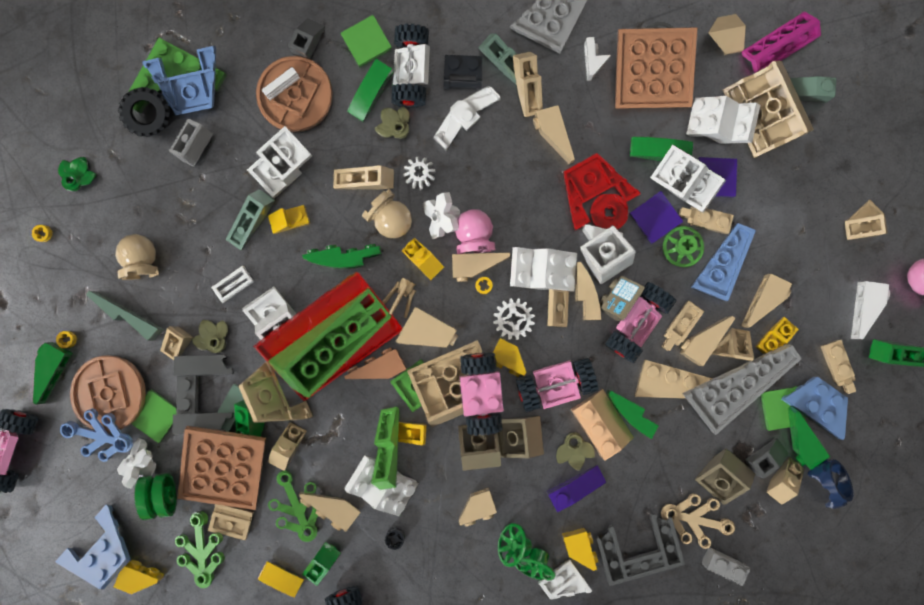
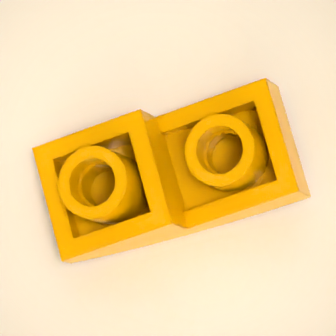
M782 317L755 347L763 354L769 353L787 344L799 329L787 318Z
M266 561L258 577L259 581L294 598L304 581L302 577L290 573L269 561Z

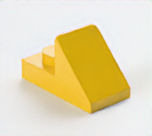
M305 205L287 210L281 208L268 215L273 234L310 224Z
M399 422L398 442L425 445V423Z

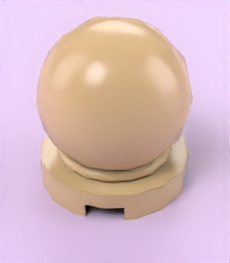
M389 189L387 192H382L372 201L373 207L369 212L365 210L362 217L367 222L374 220L375 228L386 238H399L405 235L411 228V213L406 205L400 201H393L395 194Z
M132 234L121 239L116 247L115 254L118 263L123 267L117 271L118 279L138 280L140 275L149 274V278L159 275L158 267L152 265L156 258V250L154 244L146 236Z

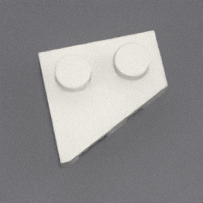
M570 559L554 570L556 576L553 580L547 581L543 579L538 581L550 600L560 598L561 596L568 597L574 596L577 593L592 592V589Z

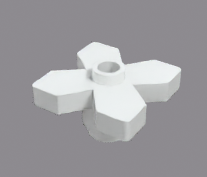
M449 192L437 195L436 200H428L423 203L425 215L432 219L429 227L432 239L443 237L445 232L451 233L459 230L457 219L460 216V210L452 205Z
M137 438L130 455L123 459L117 468L119 475L123 476V486L130 489L138 480V476H152L156 469V463L152 459L153 455L151 451L146 450L147 443L141 438Z

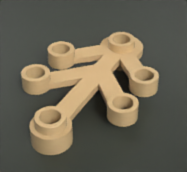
M695 493L690 494L686 500L678 505L667 504L662 508L661 517L665 520L668 519V513L674 511V516L672 517L674 527L679 534L680 541L684 544L691 543L692 535L684 530L679 520L689 524L698 539V544L704 549L711 546V540L704 535L699 525L719 529L724 535H731L735 531V524L727 518L716 521L700 517L710 510L716 511L719 509L720 503L715 498H709L707 503L689 514L682 511L691 505L698 506L701 503V498ZM696 496L697 501L695 503H692V497ZM712 501L716 502L715 507L710 506ZM730 525V530L725 531V526ZM687 534L689 538L684 541L683 536ZM707 539V544L702 545V540Z

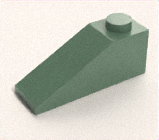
M819 76L790 78L800 101L826 103L835 97L836 78Z
M260 189L249 194L226 240L239 250H243L269 213L275 200Z

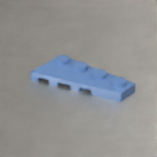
M739 223L735 224L691 288L728 301L756 230Z

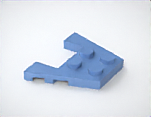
M216 46L197 49L202 70L167 78L162 58L142 61L144 67L151 73L153 81L160 87L163 92L162 95L175 115L214 107Z
M107 504L94 517L105 530V533L82 559L78 557L72 548H67L56 560L57 564L98 589H105L131 560L124 538L120 537L118 531L119 524L114 519L112 513L114 511L113 507Z

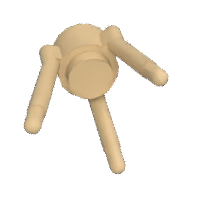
M404 278L400 282H396L394 288L382 301L385 305L397 291L398 296L389 311L390 314H393L402 296L406 298L408 296L404 318L408 317L412 298L416 292L413 289L414 283Z

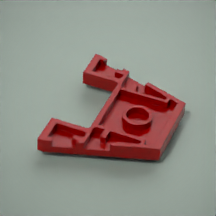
M598 153L563 172L575 231L591 222L582 206L583 203L612 187H616L618 193L626 202L641 194Z

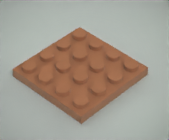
M697 28L618 29L615 108L692 107Z
M186 426L178 499L256 510L266 438Z

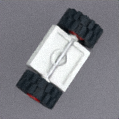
M407 23L404 25L400 24L395 28L394 45L401 49H395L391 103L394 105L412 108L413 106L422 107L426 105V87L422 85L428 84L430 46H428L429 29L419 24L408 25Z

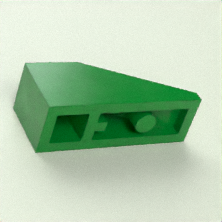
M873 339L869 358L887 364L924 367V347Z
M45 342L37 351L33 403L36 405L46 403L73 355L72 352L59 347L54 342Z
M790 406L788 414L792 447L797 454L795 459L802 467L805 465L812 470L828 459L830 455L800 412Z

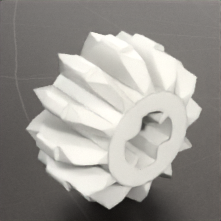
M416 157L415 163L411 159L408 161L411 167L404 166V169L408 172L403 173V176L408 178L406 180L407 184L413 182V189L419 184L420 190H422L424 183L429 187L430 183L428 180H435V177L431 174L436 173L435 169H430L433 166L432 162L426 164L427 158L424 157L422 162H420L419 157ZM419 169L420 172L423 170V176L419 177L418 175L416 177V170Z

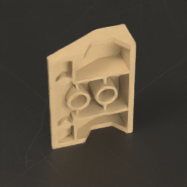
M774 61L757 73L723 89L725 96L739 104L758 103L760 105L753 141L748 143L754 158L814 130L782 61Z
M478 340L407 370L431 428L463 414L460 376L465 374L461 373L460 356L482 353L483 351Z

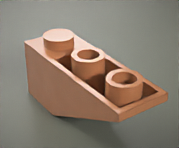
M390 347L381 352V357L375 359L373 356L364 361L365 365L361 368L355 366L347 370L348 375L344 377L345 379H389L406 370L407 367L398 350H392Z

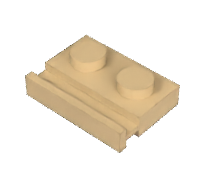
M215 504L208 531L219 532L222 535L246 540L254 511Z

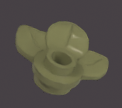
M404 106L397 112L392 108L382 109L381 120L383 123L375 127L376 132L385 138L391 136L398 139L405 138L409 133V111Z
M202 320L199 325L200 335L192 338L193 344L202 351L208 350L215 354L222 352L226 346L227 324L223 320L216 325L209 320ZM217 340V345L213 347L214 342Z
M576 432L569 433L565 437L564 444L558 447L556 453L558 464L568 461L577 471L584 465L585 458L595 457L593 446L584 441L583 437ZM573 438L577 439L576 445H571Z

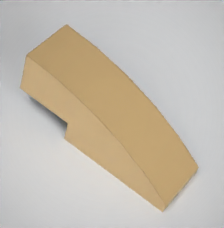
M532 52L513 55L516 84L524 116L535 115L536 111L543 110L541 76L538 75L537 55Z
M576 262L575 301H583V320H601L600 303L594 283L583 264Z

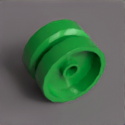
M169 473L156 475L155 478L152 476L140 477L136 481L134 499L136 511L140 519L149 520L155 519L157 515L160 518L174 515L177 506V492L173 477Z

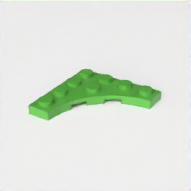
M158 38L146 59L162 58L167 78L202 70L198 58L161 38ZM143 65L130 90L148 87L157 90L158 93L161 92L158 84L151 78V73ZM217 68L215 71L216 91L219 90L226 77V73ZM146 100L139 101L134 105L133 110L141 114L150 102Z

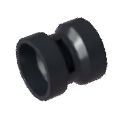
M397 526L391 527L385 536L386 546L391 550H397L404 544V530Z

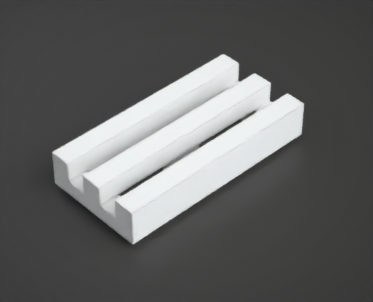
M291 67L263 88L262 92L271 101L299 80L300 77L294 68Z
M241 266L211 288L220 301L225 303L255 281L251 278L245 266ZM243 272V276L219 292L218 289ZM247 278V281L244 282L242 285H240L239 287H237L236 289H234L233 291H231V292H230L229 294H227L226 296H224V297L222 296V295L225 294L227 291H229L230 289H232V288L235 287L237 284H239L240 282H242L243 280H245V279Z

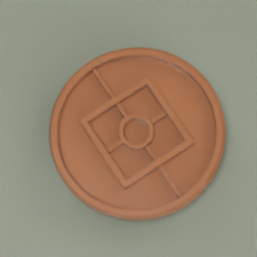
M288 56L274 61L264 70L257 84L256 99L262 115L274 127L281 130L285 126L290 132H304L320 124L327 116L332 105L333 90L329 77L320 65L305 57ZM293 67L300 79L270 101L262 92V89Z
M112 355L95 357L84 363L75 374L70 389L71 405L77 418L86 427L95 431L90 422L85 420L84 413L91 408L96 409L98 412L97 419L107 433L111 431L101 421L104 415L108 413L114 414L116 417L115 424L119 430L130 426L138 418L146 397L144 380L139 370L128 360Z

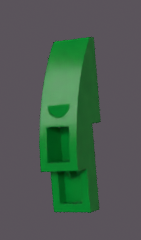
M376 244L364 246L365 249L357 251V248H352L343 253L341 247L329 245L325 247L326 250L318 251V249L308 250L307 254L302 255V257L309 262L324 267L352 269L366 267L364 259L381 256L382 250L380 246L376 247Z

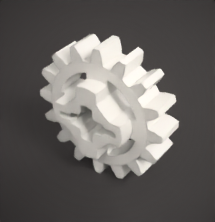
M511 298L509 299V304L503 301V308L498 306L497 310L499 313H494L493 315L498 317V320L493 322L499 325L496 331L502 330L501 336L503 337L508 334V339L510 340L512 335L515 336L516 340H519L520 334L526 337L525 331H532L529 325L535 324L531 321V318L535 317V315L529 313L532 307L526 308L527 302L520 304V299L513 303ZM516 307L521 308L525 314L517 312ZM509 308L508 315L506 317L501 318L504 310ZM512 314H515V317H523V319L516 321V325L513 322L505 321L511 318ZM522 321H527L525 327L519 330V325ZM503 324H508L512 328V332L506 330Z

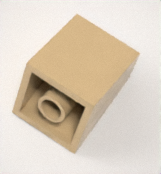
M415 307L396 342L401 344L448 347L449 344L453 346L458 335L455 334L457 330Z

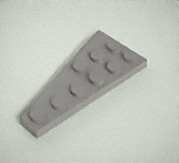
M537 0L530 9H527L510 26V29L561 54L588 0Z
M787 343L682 394L708 428L717 435L802 358L793 345Z

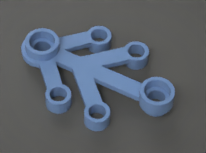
M93 408L85 411L84 418L90 422L95 431L79 427L73 421H68L60 427V433L65 438L80 435L95 439L91 444H86L81 448L80 452L84 457H89L97 448L105 443L113 444L109 449L105 448L98 453V458L102 462L109 460L117 451L125 453L133 447L132 438L126 433H121L115 424L116 417L112 413L104 415L101 421L103 425L109 428L113 436L109 435L97 419L98 412Z

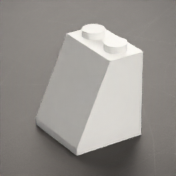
M611 226L580 247L591 273L600 284H603L632 265L635 257V250L614 226Z

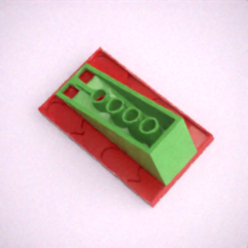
M355 272L333 289L328 290L304 310L298 312L279 328L277 327L253 347L302 401H306L399 334L403 328L395 317L389 313L387 307L359 272Z

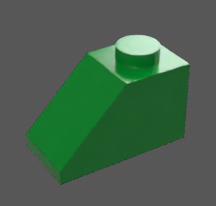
M325 542L302 575L318 586L341 552L335 546Z

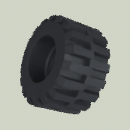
M148 87L135 88L126 93L119 102L118 113L120 114V121H122L124 128H127L130 133H134L137 136L150 137L157 135L167 126L170 120L168 102L157 90ZM146 100L155 106L157 115L154 121L144 124L136 120L133 115V107L137 102Z

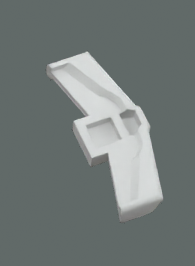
M487 86L464 100L457 101L450 107L449 114L433 138L447 151L460 128L463 127L468 131L480 119L477 112L499 101L501 97L492 87Z

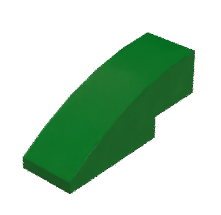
M375 59L360 84L347 112L364 122L382 95L383 88L393 75L392 68Z
M631 137L630 156L662 161L672 145L692 156L693 142L668 138Z
M608 390L607 395L618 413L637 431L652 439L659 425L642 417L646 409Z

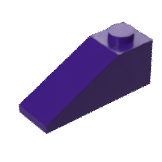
M598 465L546 492L556 511L559 512L604 485L606 481Z

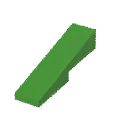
M397 407L383 409L380 412L374 441L378 451L371 481L379 490L396 488L399 409Z

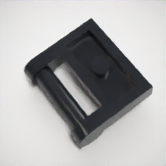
M445 55L444 89L456 87L481 90L483 56ZM450 76L476 77V80H450Z

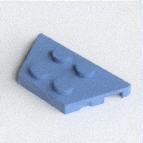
M812 377L804 385L797 387L794 392L782 397L781 400L839 440L845 439L848 397L819 377Z

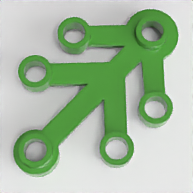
M280 471L277 474L276 480L279 485L284 486L292 507L280 503L277 499H271L268 502V507L271 511L278 510L297 517L299 524L289 522L285 517H279L276 520V526L279 529L286 528L297 532L298 537L302 541L310 542L317 535V528L315 526L318 517L315 513L317 510L312 506L313 510L307 521L304 515L307 507L301 502L299 503L291 485V473ZM283 475L288 476L287 482L281 481ZM313 482L306 483L304 492L313 494L316 491V485ZM309 484H312L314 486V489L311 492L307 491V486ZM276 501L278 506L274 509L271 508V502ZM280 519L285 520L284 526L278 525ZM307 528L311 529V534L308 536L304 535V530Z
M198 511L192 514L190 518V524L195 528L196 547L185 534L175 538L176 546L184 547L198 561L197 566L186 553L177 558V564L180 567L186 566L195 575V583L200 588H207L212 584L214 579L213 572L225 560L224 554L217 552L211 556V563L207 567L206 559L215 547L223 541V536L219 532L210 535L209 543L205 547L203 526L207 524L208 516L204 511Z

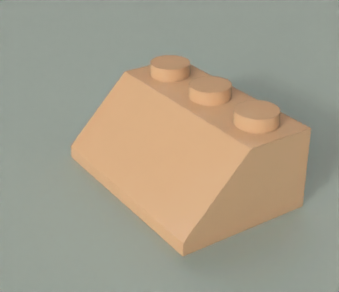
M603 389L571 409L603 460H607L620 452L634 438Z

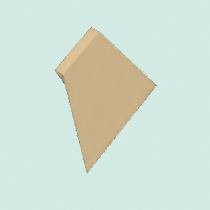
M737 14L718 17L708 33L723 50L724 55L744 50L746 25Z
M871 200L867 201L845 221L847 240L888 234L885 214Z
M731 328L721 339L712 355L753 361L754 355L750 331Z

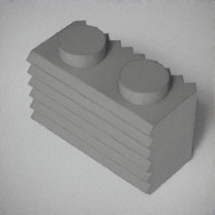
M187 119V122L184 123L185 126H182L183 129H181L169 152L181 161L195 166L205 146L209 143L212 133L200 123Z
M711 547L707 549L702 560V565L706 569L741 586L744 585L750 572V568L744 563Z

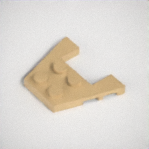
M267 361L239 385L254 422L303 420L313 417L306 401L289 407L274 373L275 370Z

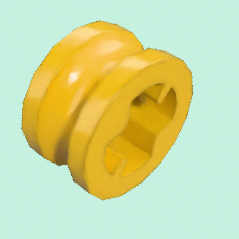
M36 225L32 229V237L38 242H47L52 237V230L46 225ZM39 231L46 233L45 236H41Z
M488 277L479 278L475 285L477 292L480 294L489 293L493 286L492 281ZM487 281L489 289H485V291L480 290L479 282Z
M62 331L57 335L56 343L61 348H72L77 343V337L71 331ZM70 337V341L63 342V338Z

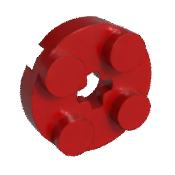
M602 194L591 205L589 212L591 221L596 227L608 229L614 226L618 230L628 220V204L618 194ZM605 208H607V209H611V208H612V209L614 210V211L612 212V214H613L614 216H613V217H611V216H608V217H607V216L605 215V213H606Z

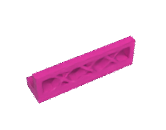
M804 11L743 50L742 56L752 62L753 73H757L772 62L784 60L820 37V20ZM803 20L808 21L805 24H798ZM785 31H792L789 34H782ZM770 41H777L774 44H767ZM754 51H761L755 56L751 54Z

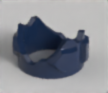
M826 459L808 471L807 475L809 477L817 479L821 482L823 488L830 492V501L825 504L826 508L836 509L844 507L848 502L852 501L854 492L851 479L844 466L838 460ZM832 472L839 475L838 486L835 484Z

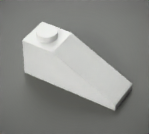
M868 281L857 283L851 339H864L887 304V300L890 297L889 284Z

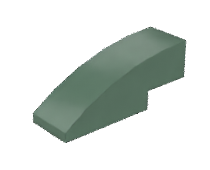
M496 33L490 34L478 48L499 70L516 84L513 55H517V53L512 48H508Z

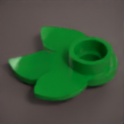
M78 157L71 163L63 160L59 164L58 174L62 178V186L67 191H77L82 185H89L95 179L96 173L87 171L88 162L85 157Z

